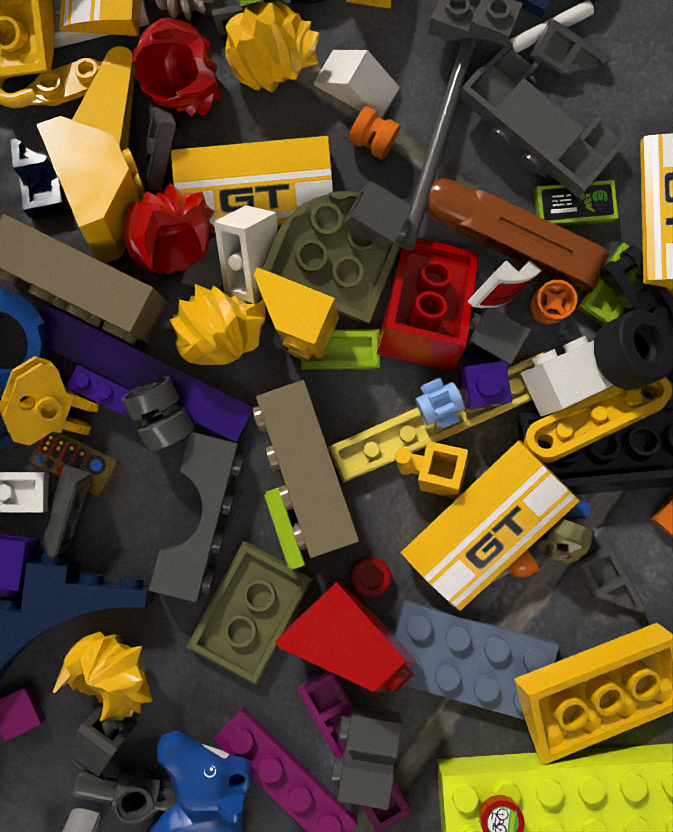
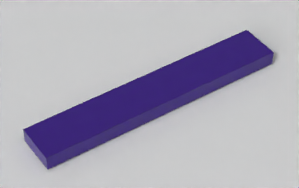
M44 303L39 315L45 322L43 325L48 340L47 349L129 390H133L151 380L170 376L179 394L176 404L177 406L185 407L192 421L236 443L239 442L253 414L252 408L254 407Z

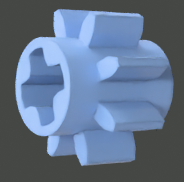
M441 378L422 385L421 390L424 395L415 398V402L426 426L436 423L439 430L459 422L456 413L465 410V407L455 384L451 382L443 386Z

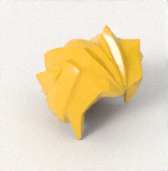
M260 1L255 5L248 4L243 13L233 16L225 26L227 32L226 58L232 74L241 83L256 91L262 87L273 93L280 82L283 83L287 79L296 81L301 69L317 65L318 59L315 50L319 41V33L310 30L312 21L301 20L299 13H294L288 6L279 1L271 3Z
M195 284V296L191 295L189 302L179 299V312L173 314V318L169 319L177 335L175 345L180 356L185 361L197 365H226L239 359L243 353L253 351L258 347L261 328L266 319V308L264 300L256 304H246L237 296L229 297L214 285L212 290Z
M100 631L83 637L73 645L66 655L53 693H56L62 686L69 684L73 691L78 688L79 692L85 693L88 696L95 695L98 702L103 703L100 718L102 723L108 719L110 721H122L125 717H132L134 712L141 714V704L153 701L145 677V662L140 655L142 646L131 648L123 644L119 635L104 636Z

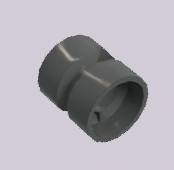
M170 376L160 377L142 384L121 398L131 420L140 422L137 432L148 451H155L172 445L186 437L194 429V425L185 407L177 406L176 404L179 394Z

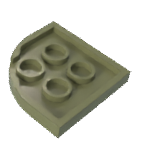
M330 192L327 195L305 202L291 213L278 230L262 269L335 298L338 313L366 325L371 321L400 246L395 241L389 246L381 248L343 225L360 192Z

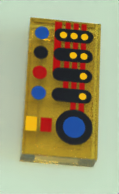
M51 432L40 439L29 459L33 464L59 477L64 465H70L91 473L92 478L88 492L98 497L103 496L120 463L119 460L64 432Z

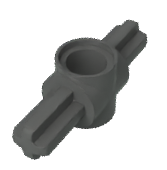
M133 768L125 773L119 772L118 778L103 775L98 777L93 773L79 772L73 788V796L75 798L110 804L109 811L115 812L121 821L128 824H137L146 818L151 819L153 813L163 814L177 803L173 789L160 787V780L153 779L152 775L142 768ZM131 792H139L144 796L132 799L126 795Z

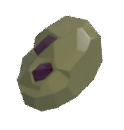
M561 518L537 540V544L543 555L568 564L578 561L582 555L588 552L595 531Z

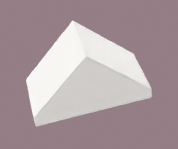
M333 50L314 81V86L359 111L366 105L378 112V116L383 119L399 91L397 83L368 50Z

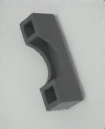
M194 432L189 434L180 472L195 484L202 500L201 521L195 533L186 542L159 550L149 591L195 603L203 597V593H210L216 570L210 569L214 553H221L226 531L220 530L224 514H231L236 492L230 491L233 477H240L246 454L240 452L242 444Z

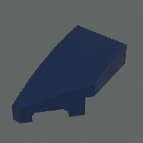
M11 139L13 169L20 178L22 206L26 215L31 218L67 210L63 187L49 159L41 153L36 154L26 148L21 141Z

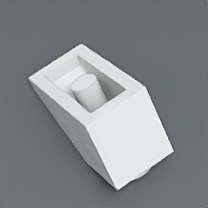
M245 205L214 221L224 293L230 297L237 296L243 301L255 304L260 300L261 292L253 274L257 267L262 269L271 244L278 232L276 212Z

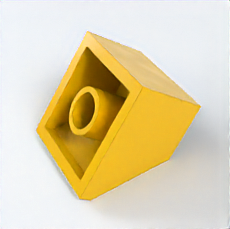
M257 267L253 275L274 327L283 341L282 344L288 348L287 353L308 362L311 357L321 360L330 341L331 334L339 320L335 298Z

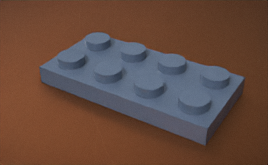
M405 599L402 603L394 636L418 662L411 669L415 676L406 685L407 687L524 720L514 678L555 663L559 645L554 641Z

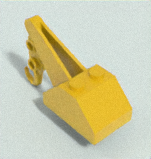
M123 46L110 49L103 61L83 58L53 69L51 72L41 73L25 89L14 93L3 91V82L8 77L0 78V104L8 108H23L29 105L57 106L84 96L72 120L59 116L39 123L37 127L78 226L95 259L104 264L122 257L126 249L123 235L125 214L130 203L133 201L138 202L140 200L139 196L146 193L138 175L137 166L128 148L137 68L132 60V52Z

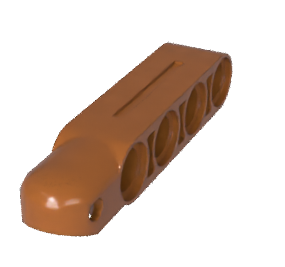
M437 179L433 182L430 189L425 212L433 221L523 265H526L531 260L542 270L540 273L554 280L566 281L576 290L593 292L601 275L600 268L606 264L610 256L605 248L490 193L472 190L453 180Z

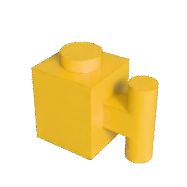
M428 441L424 456L412 454L407 448H399L395 452V460L401 474L409 475L413 473L419 475L420 491L457 499L460 496L468 465V450Z

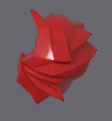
M172 18L159 19L145 29L140 36L138 46L133 50L132 60L137 68L135 78L141 83L142 91L149 96L153 103L162 107L174 108L177 112L185 110L191 117L197 111L204 117L208 113L212 102L222 97L215 77L217 65L211 61L212 55L208 53L210 42L198 33V29L187 22Z
M171 183L166 187L164 194L158 192L153 195L147 191L138 202L133 201L130 203L125 214L123 223L125 248L139 266L160 275L164 272L171 275L175 270L184 271L190 263L192 265L198 262L207 252L210 243L209 234L215 230V227L210 222L215 211L206 204L203 192L201 191L182 193Z

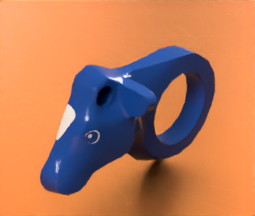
M172 731L162 735L157 747V761L170 776L177 803L165 811L146 832H244V797L250 789L254 773L250 760L201 744L180 731Z

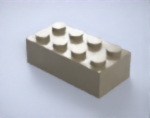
M5 214L2 215L0 219L1 279L62 310H66L98 328L103 321L102 329L132 345L135 344L137 339L149 344L169 305V302L153 287Z
M301 380L257 395L256 399L259 406L252 408L259 431H263V433L268 432L272 446L266 447V453L273 471L281 470L285 485L279 487V491L286 510L294 509L298 523H295L292 529L300 551L307 549L310 558L359 542L305 381Z

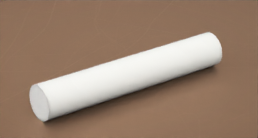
M586 0L508 40L513 43L511 49L519 53L535 45L548 22L552 19L568 28L593 15V4L590 0Z

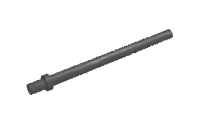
M458 39L460 44L412 199L411 206L413 208L407 217L411 221V225L404 238L399 242V246L403 249L413 250L427 208L430 189L435 181L460 100L458 97L465 83L474 51L480 46L482 39Z

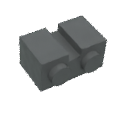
M351 704L349 717L341 716L338 742L344 743L342 758H334L331 774V784L337 785V801L388 810L394 777L395 758H397L402 729L399 712Z

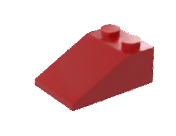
M418 237L413 250L400 248L376 354L453 373L467 344L472 308L468 300L474 294L479 253Z

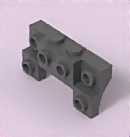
M439 0L431 17L428 33L447 41L476 38L506 46L523 3L516 0Z
M508 41L506 46H503L488 63L479 68L461 88L458 98L488 122L486 130L490 132L492 140L500 147L509 148L519 156L521 164L528 171L539 173L544 178L549 173L579 198L628 139L625 137L619 139L600 123L602 118L599 115L585 130V128L528 82V79L535 73L538 64L535 62L529 64L511 49L513 43Z

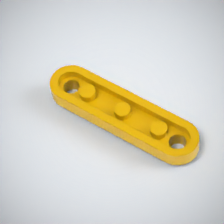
M665 377L662 380L634 390H624L614 385L534 422L528 428L523 443L542 463L554 462L660 411L671 398V384ZM641 392L649 393L652 399L643 397ZM537 441H547L551 448H541Z

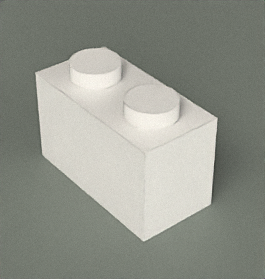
M586 336L569 342L563 345L566 353L560 356L557 355L555 349L532 359L535 367L521 373L541 417L564 409L613 386L603 376L597 366L594 356V340L588 342Z

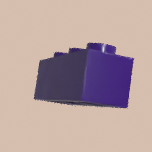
M77 365L66 387L130 418L121 398L131 390L85 367Z

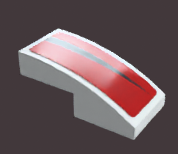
M529 260L518 272L506 261L475 292L468 302L473 307L494 308L505 305L515 299L542 270Z

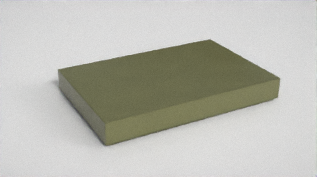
M244 540L186 648L257 685L277 648V644L274 641L287 629L313 577L297 568L291 570L285 561Z

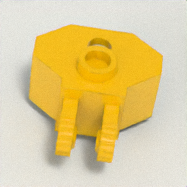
M34 356L12 369L0 401V413L13 442L30 446L51 432L61 433L62 429L89 435L92 427L84 420L74 419L67 415L71 406L88 412H97L100 403L88 397L72 393L64 386L58 369L51 361Z

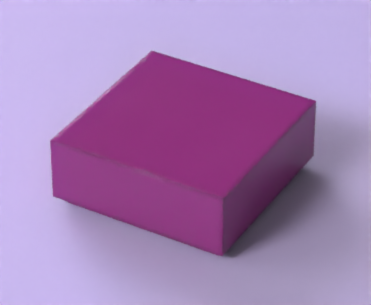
M29 684L0 698V733L4 742L41 725L46 720Z

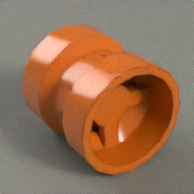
M366 105L356 118L349 133L348 141L357 147L366 146L370 149L371 155L383 160L393 146L401 125L391 119H381L376 110Z
M551 280L531 296L529 312L536 322L542 325H554L568 317L575 310L577 293L568 282Z

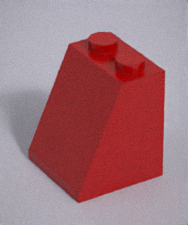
M338 582L330 587L274 641L280 649L372 692L389 691L391 693L394 690L396 692L400 691L414 678L415 674L411 669L418 664L415 658L353 589Z

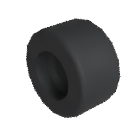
M632 310L608 322L598 330L594 339V356L597 366L610 383L624 390L639 389L662 380L673 369L672 334L665 323L655 314L645 310Z

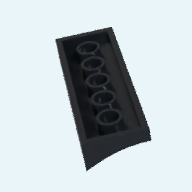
M669 400L660 411L563 458L544 464L574 495L673 486V400ZM539 412L519 413L516 418L519 440L524 442V437L530 425L550 414L541 417ZM537 441L541 448H551L547 441Z

